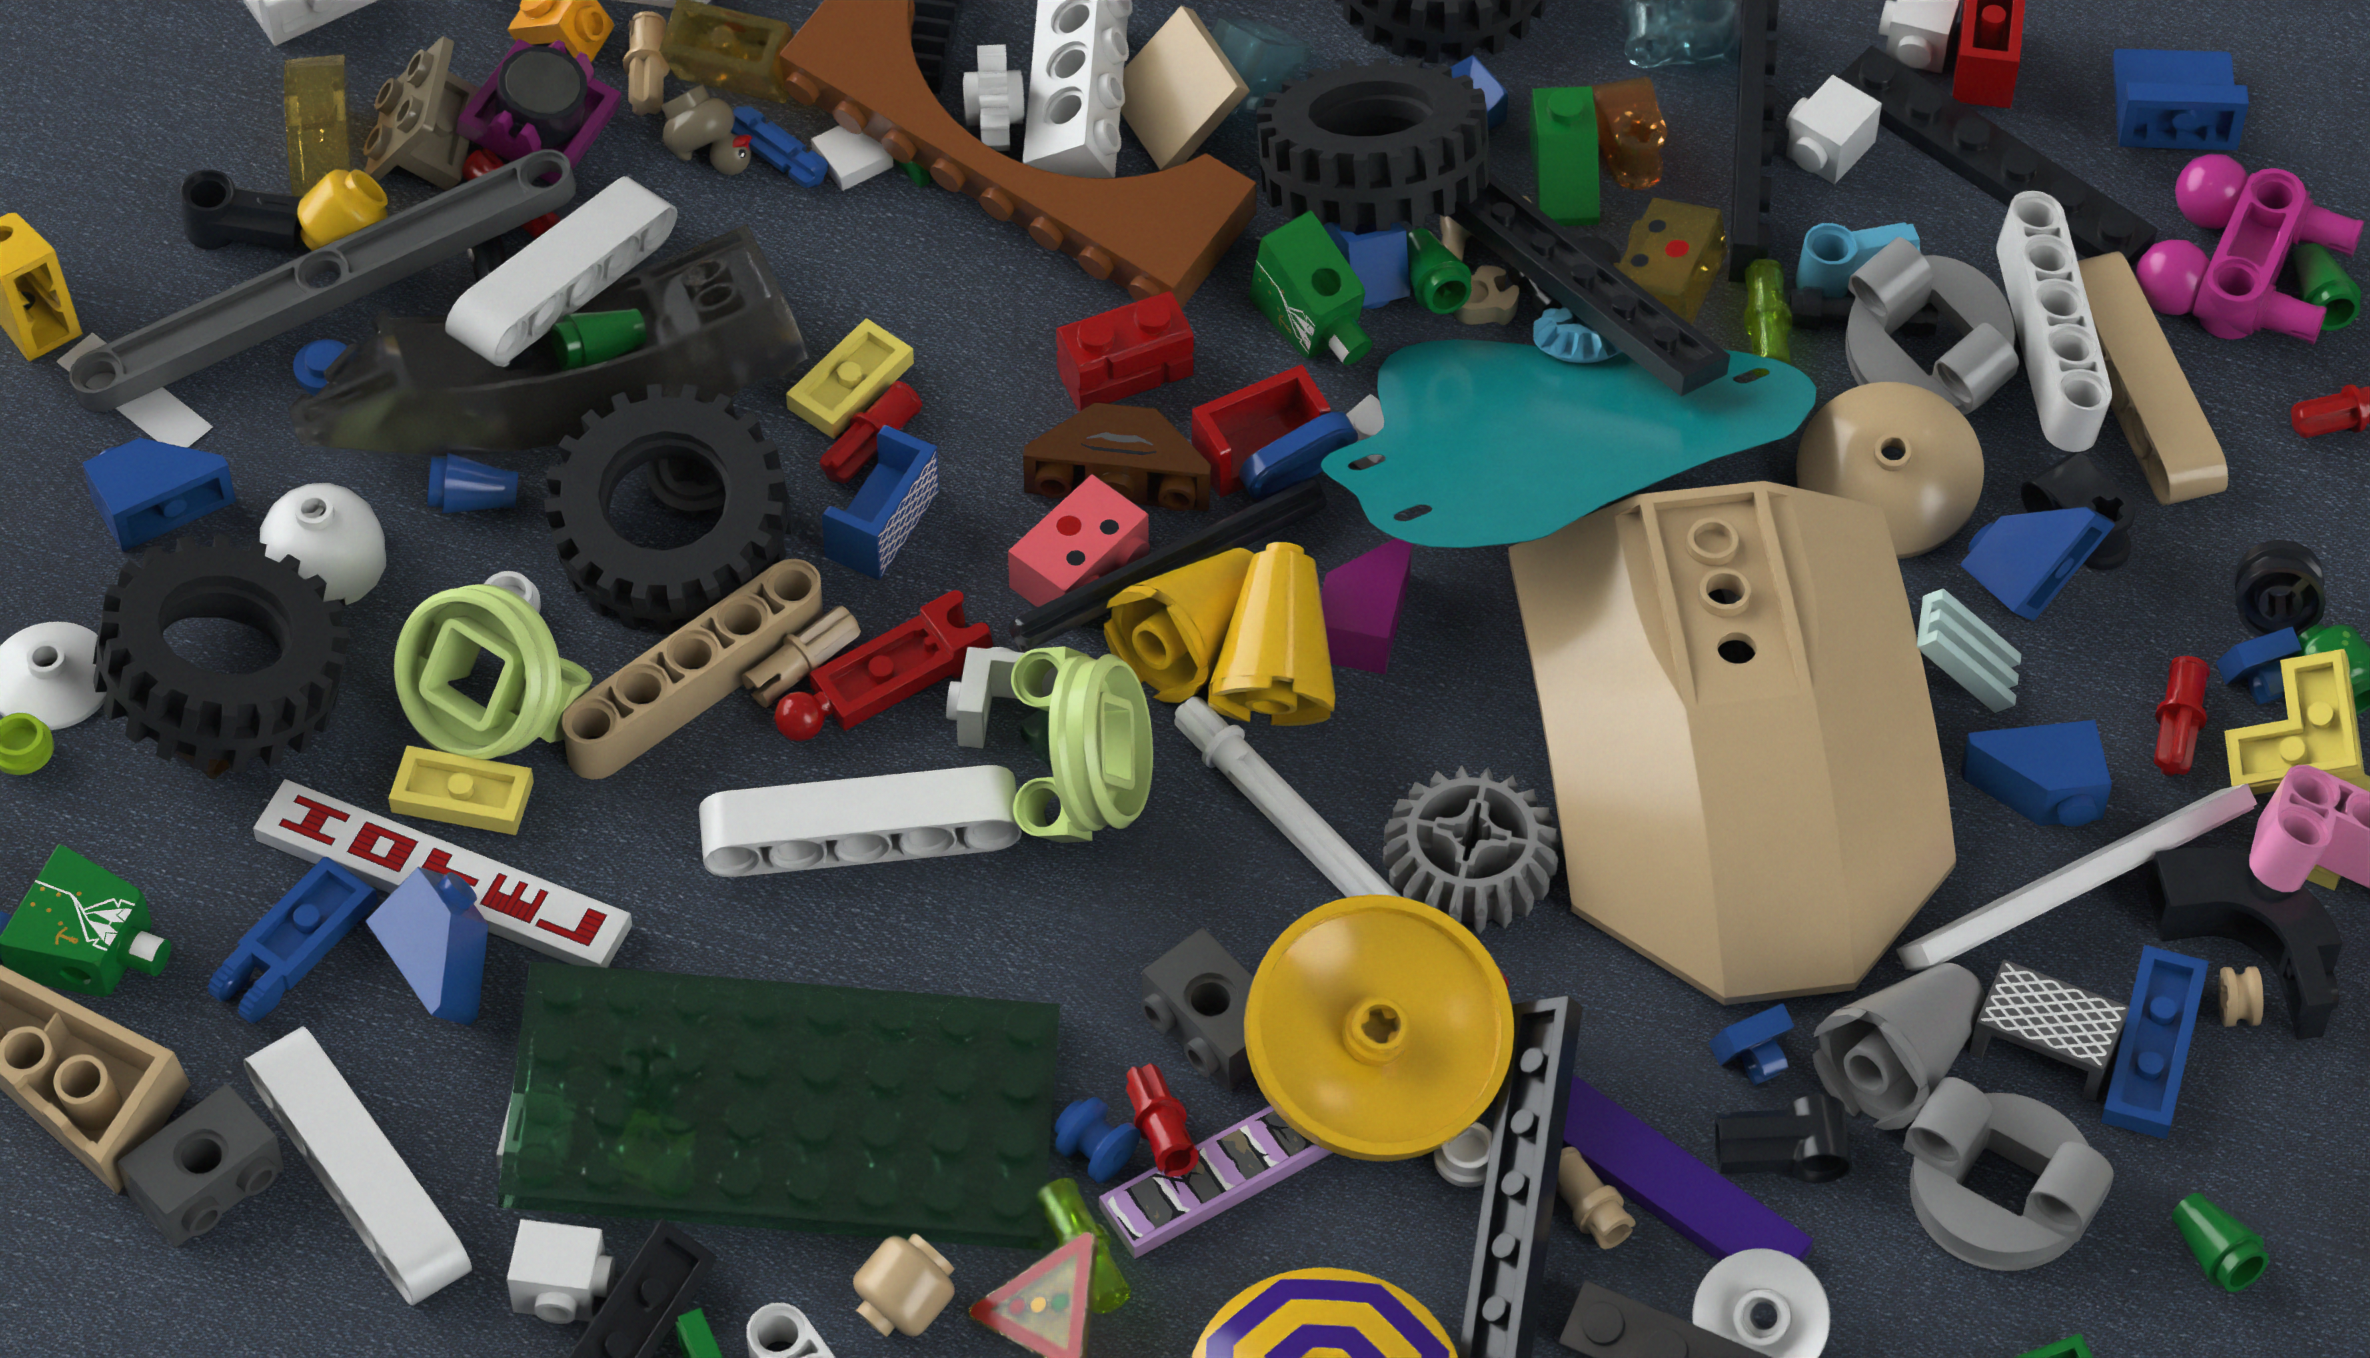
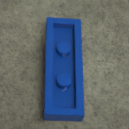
M2144 945L2101 1123L2167 1140L2209 961Z

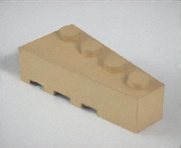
M0 965V1088L118 1195L124 1186V1182L117 1161L162 1129L191 1085L173 1051Z

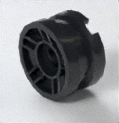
M2277 539L2258 544L2247 551L2238 562L2234 578L2236 591L2235 606L2238 609L2239 620L2249 632L2261 637L2293 626L2298 638L2303 632L2317 625L2322 619L2326 605L2324 572L2321 561L2311 549L2295 541ZM2270 591H2271L2272 593H2274V594H2286V595L2276 596V595L2271 594Z

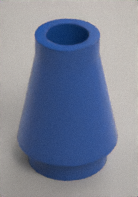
M449 452L447 453V458L431 457L427 507L442 508V514L494 508L515 509L518 472L503 470Z

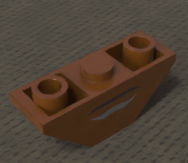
M1095 402L1024 447V493L1041 494L1048 498L1067 497L1093 474L1134 504L1165 507L1173 511L1198 510L1209 512L1211 464L1157 409Z

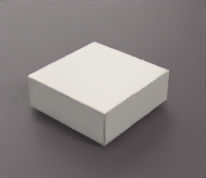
M839 125L811 138L812 150L827 161L829 165L827 172L841 191L894 167L893 157L886 152L882 144L863 132L861 134H853Z

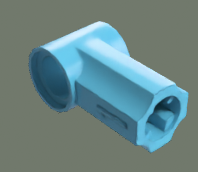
M1903 222L1858 231H1850L1844 226L1835 223H1822L1813 226L1806 233L1795 278L1797 288L1803 289L1804 286L1822 287L1823 297L1843 298L1848 292L1850 276L1896 237L1906 239L1920 251V239L1914 225Z

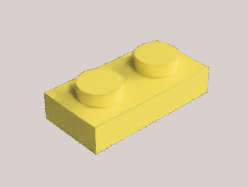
M866 318L786 393L787 409L832 439H835L850 425V419L856 413L867 409L894 381L914 364L913 348Z
M407 745L388 798L391 812L517 835L534 783L532 768Z

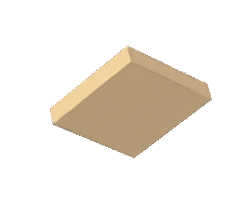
M1181 5L1124 68L1123 88L1125 102L1121 106L1120 112L1158 168L1163 171L1184 164L1250 92V89L1195 11Z

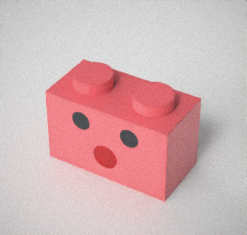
M1091 474L1008 550L1009 588L1038 608L1147 556L1150 550L1149 514Z

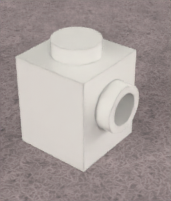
M1886 0L1878 34L1888 36L1885 54L1908 67L1942 74L1958 22L1961 0H1897V2Z
M1832 75L1810 99L1801 98L1790 111L1786 121V128L1790 130L1786 156L1796 161L1804 170L1816 173L1829 182L1836 184L1875 143L1882 103Z
M521 1219L507 1276L513 1312L537 1315L545 1321L557 1324H566L573 1320L591 1322L596 1314L599 1297L607 1298L613 1289L615 1278V1257L606 1256L602 1229Z

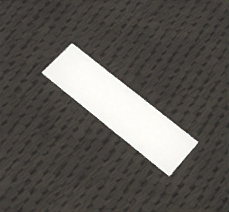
M92 332L56 362L70 372L71 366L79 357L107 343ZM111 372L96 374L88 380L86 386L95 390L104 388L113 381L115 374ZM163 387L116 408L156 441L188 448L213 428L211 424Z

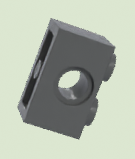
M1202 927L1142 970L1141 1009L1148 1022L1158 1032L1162 1034L1169 1032L1184 1047L1188 1061L1200 1075L1204 1077L1212 1075L1229 1092L1253 1074L1246 1051L1244 1016L1246 1001L1254 977ZM1204 1010H1216L1221 1012L1222 1014L1217 1016H1205L1200 1014L1199 1012Z
M228 1083L117 1161L127 1195L175 1248L192 1236H199L208 1232L218 1223L224 1212L246 1196H254L263 1192L272 1184L277 1174L285 1169L276 1134ZM203 1166H217L214 1170L208 1173H194L197 1169Z

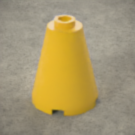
M1287 542L1270 543L1266 545V551L1258 552L1252 556L1208 687V706L1219 714L1236 720L1250 722L1251 711L1272 714L1271 725L1298 726L1324 722L1330 718L1331 711L1334 712L1336 695L1316 562L1310 556L1305 555L1304 548L1297 544Z
M1234 548L1125 587L1109 600L1106 608L1112 607L1111 619L1104 623V635L1111 654L1126 662L1134 670L1140 683L1146 681L1153 688L1160 691L1153 696L1154 698L1162 702L1181 703L1197 694L1211 678L1252 556L1254 555L1253 552L1244 548Z

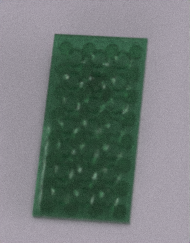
M530 962L498 1187V1207L661 1220L664 1218L666 1221L880 1238L898 1236L906 1240L915 1233L923 1240L931 1242L1041 1250L1060 1004Z

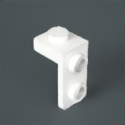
M967 647L962 681L950 682L946 706V718L957 720L958 746L984 747L992 696L1018 699L1012 688L1011 674L1016 661L1024 653L1015 652L1004 647H992L989 649ZM1056 667L1051 668L1043 678L1042 689L1045 697L1052 693L1058 674Z

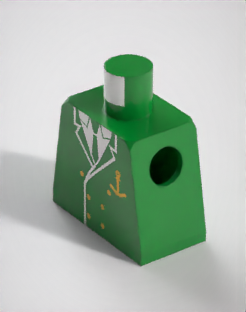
M1310 210L1261 238L1248 297L1302 357L1313 358L1331 348L1344 365L1353 364L1361 359L1373 345L1372 340L1358 324L1366 294L1364 286L1318 218Z
M58 844L1 934L0 954L4 967L40 985L104 997L112 994L128 967L153 977L158 976L168 961L171 943L168 939L149 933L152 925L145 896L137 887L73 850Z

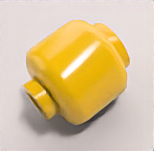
M337 169L331 171L298 204L297 216L302 226L300 236L309 249L315 251L386 219L387 210L385 206L388 204V199L385 192L372 177L360 170L354 169L349 172Z

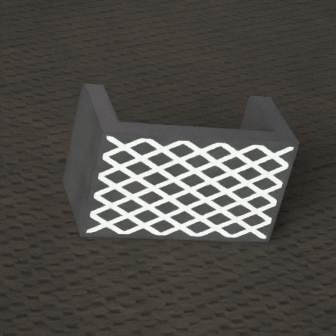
M2003 960L1977 1019L1969 1053L1982 1058L1993 1035L2089 1072L2082 1096L2095 1101L2121 1041L2130 1006Z

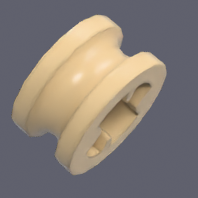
M2256 966L2245 968L2243 974H2236L2232 967H2223L2220 970L2218 1005L2220 1018L2225 1027H2234L2239 1019L2246 1020L2249 1026H2259L2261 1024L2263 1016V985L2259 969Z

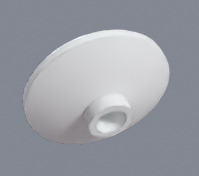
M46 622L27 627L8 638L0 646V715L5 717L13 713L31 714L44 722L50 730H58L78 724L94 714L104 704L107 693H96L93 684L96 667L93 664L98 635L88 628L77 624ZM55 662L54 664H52V665H50V666L40 667V666H42V665H44V664H46V663Z
M1765 1248L1740 1251L1716 1264L1707 1273L1698 1288L1692 1313L1694 1325L1773 1358H1819L1826 1345L1831 1322L1829 1302L1823 1286L1815 1274L1795 1257L1781 1251ZM1758 1303H1768L1776 1310L1777 1321L1773 1327L1763 1328L1755 1322L1753 1312Z

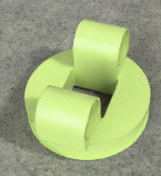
M475 584L448 589L428 597L407 619L400 633L395 651L394 678L396 690L402 709L413 728L436 750L470 758L487 760L511 754L525 748L538 737L549 743L564 740L562 728L564 711L573 701L588 692L592 682V676L587 670L570 660L559 657L555 641L547 624L533 606L516 593L490 584ZM481 647L486 648L505 661L487 709L448 684V681L465 678L471 674Z
M1065 646L1038 648L1027 651L1016 661L1013 667L1011 684L1015 695L1020 701L1049 712V749L1053 777L1032 779L1019 789L1013 804V813L1017 824L1024 832L1030 835L1061 843L1092 841V831L1101 830L1106 825H1111L1116 829L1128 827L1144 809L1150 791L1153 771L1151 720L1146 697L1137 675L1126 662L1114 654H1105L1095 660L1088 654ZM1056 667L1058 674L1052 693L1045 697L1042 689L1043 678L1051 668ZM1057 795L1061 802V812L1058 819L1048 826L1044 815L1045 807L1048 801Z

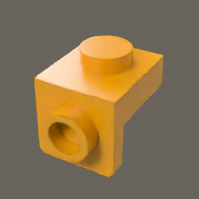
M522 0L520 10L507 28V31L515 41L519 38L531 45L553 43L556 40H560L565 43V47L573 58H576L581 51L587 54L592 63L613 30L614 24L597 0Z

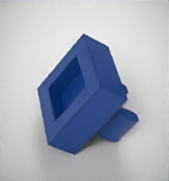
M2293 626L2234 645L2216 661L2225 685L2248 678L2250 692L2259 706L2283 697L2284 685L2280 660L2292 658L2302 648Z
M1781 1003L1724 1028L1708 1043L1719 1066L1742 1057L1748 1077L1753 1085L1757 1086L1779 1076V1072L1788 1068L1785 1055L1777 1041L1795 1026L1784 1004Z

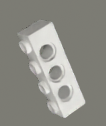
M1038 0L1023 164L1061 175L1083 178H1115L1117 152L1121 149L1119 122L1121 106L1125 102L1123 73L1124 61L1128 59L1129 55L1126 37L1128 16L1132 13V0Z

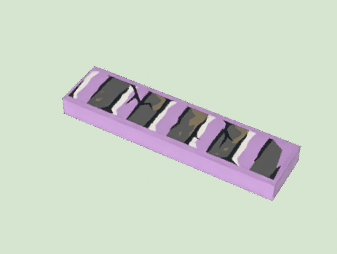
M1269 1106L1197 1144L1198 1163L1187 1174L1178 1177L1165 1176L1164 1170L1160 1172L1156 1166L1100 1196L1099 1209L1132 1257L1136 1259L1333 1152L1304 1138L1291 1128L1276 1113L1272 1106Z

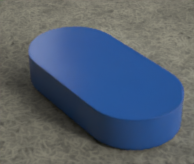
M1330 412L1323 414L1252 454L1241 466L1239 478L1252 498L1266 499L1322 472V460L1329 453L1356 443L1358 441V433L1345 413Z

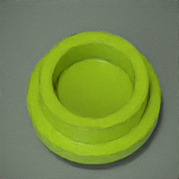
M13 713L0 720L1 771L11 775H25L39 770L49 761L54 751V740L50 729L44 722L27 713Z

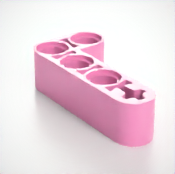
M2296 765L2291 767L2258 819L2249 857V864L2253 874L2263 884L2274 890L2294 892L2301 888L2313 867L2317 864L2370 889V792L2312 766Z

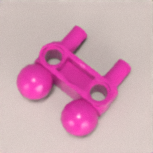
M2208 154L2192 159L2177 178L2175 187L2177 205L2184 217L2200 228L2219 229L2226 227L2211 262L2202 249L2188 240L2170 239L2153 244L2142 256L2136 271V280L2149 306L2161 314L2181 315L2193 311V316L2199 318L2201 325L2207 332L2218 338L2239 339L2252 335L2255 330L2260 332L2263 327L2307 341L2308 344L2314 345L2323 325L2327 307H2319L2275 291L2277 279L2293 244L2298 245L2300 241L2309 244L2317 243L2327 249L2352 258L2362 234L2364 221L2360 219L2355 220L2313 205L2314 199L2310 198V191L2305 190L2303 183L2296 175L2286 170L2276 168L2263 169L2256 173H2251L2249 176L2240 163L2227 155Z

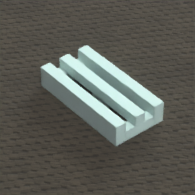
M1944 588L1924 595L1917 648L1994 713L2015 706L2016 694L2008 688L2018 685L2019 674L2011 667L2020 665L2021 653Z

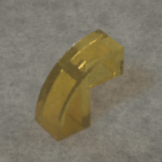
M344 54L286 59L284 67V105L292 195L304 197L331 171L337 169L353 171L348 127L352 110L346 57Z

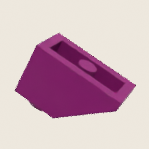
M1395 538L1326 573L1321 591V601L1331 664L1386 675L1412 574L1414 543Z

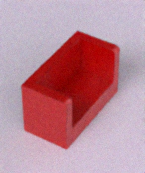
M1301 364L1193 408L1192 446L1211 464V485L1219 498H1222L1245 488L1239 478V470L1252 454L1311 420L1330 413L1331 408Z

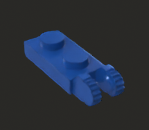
M328 856L323 857L237 942L238 948L213 973L212 978L209 980L210 983L207 986L209 989L207 991L220 1002H225L227 999L230 1000L238 990L240 991L248 983L254 968H258L264 974L243 995L244 997L238 1007V1014L249 1023L255 1024L257 1021L260 1022L268 1012H271L279 1004L285 989L290 991L378 903L376 890Z

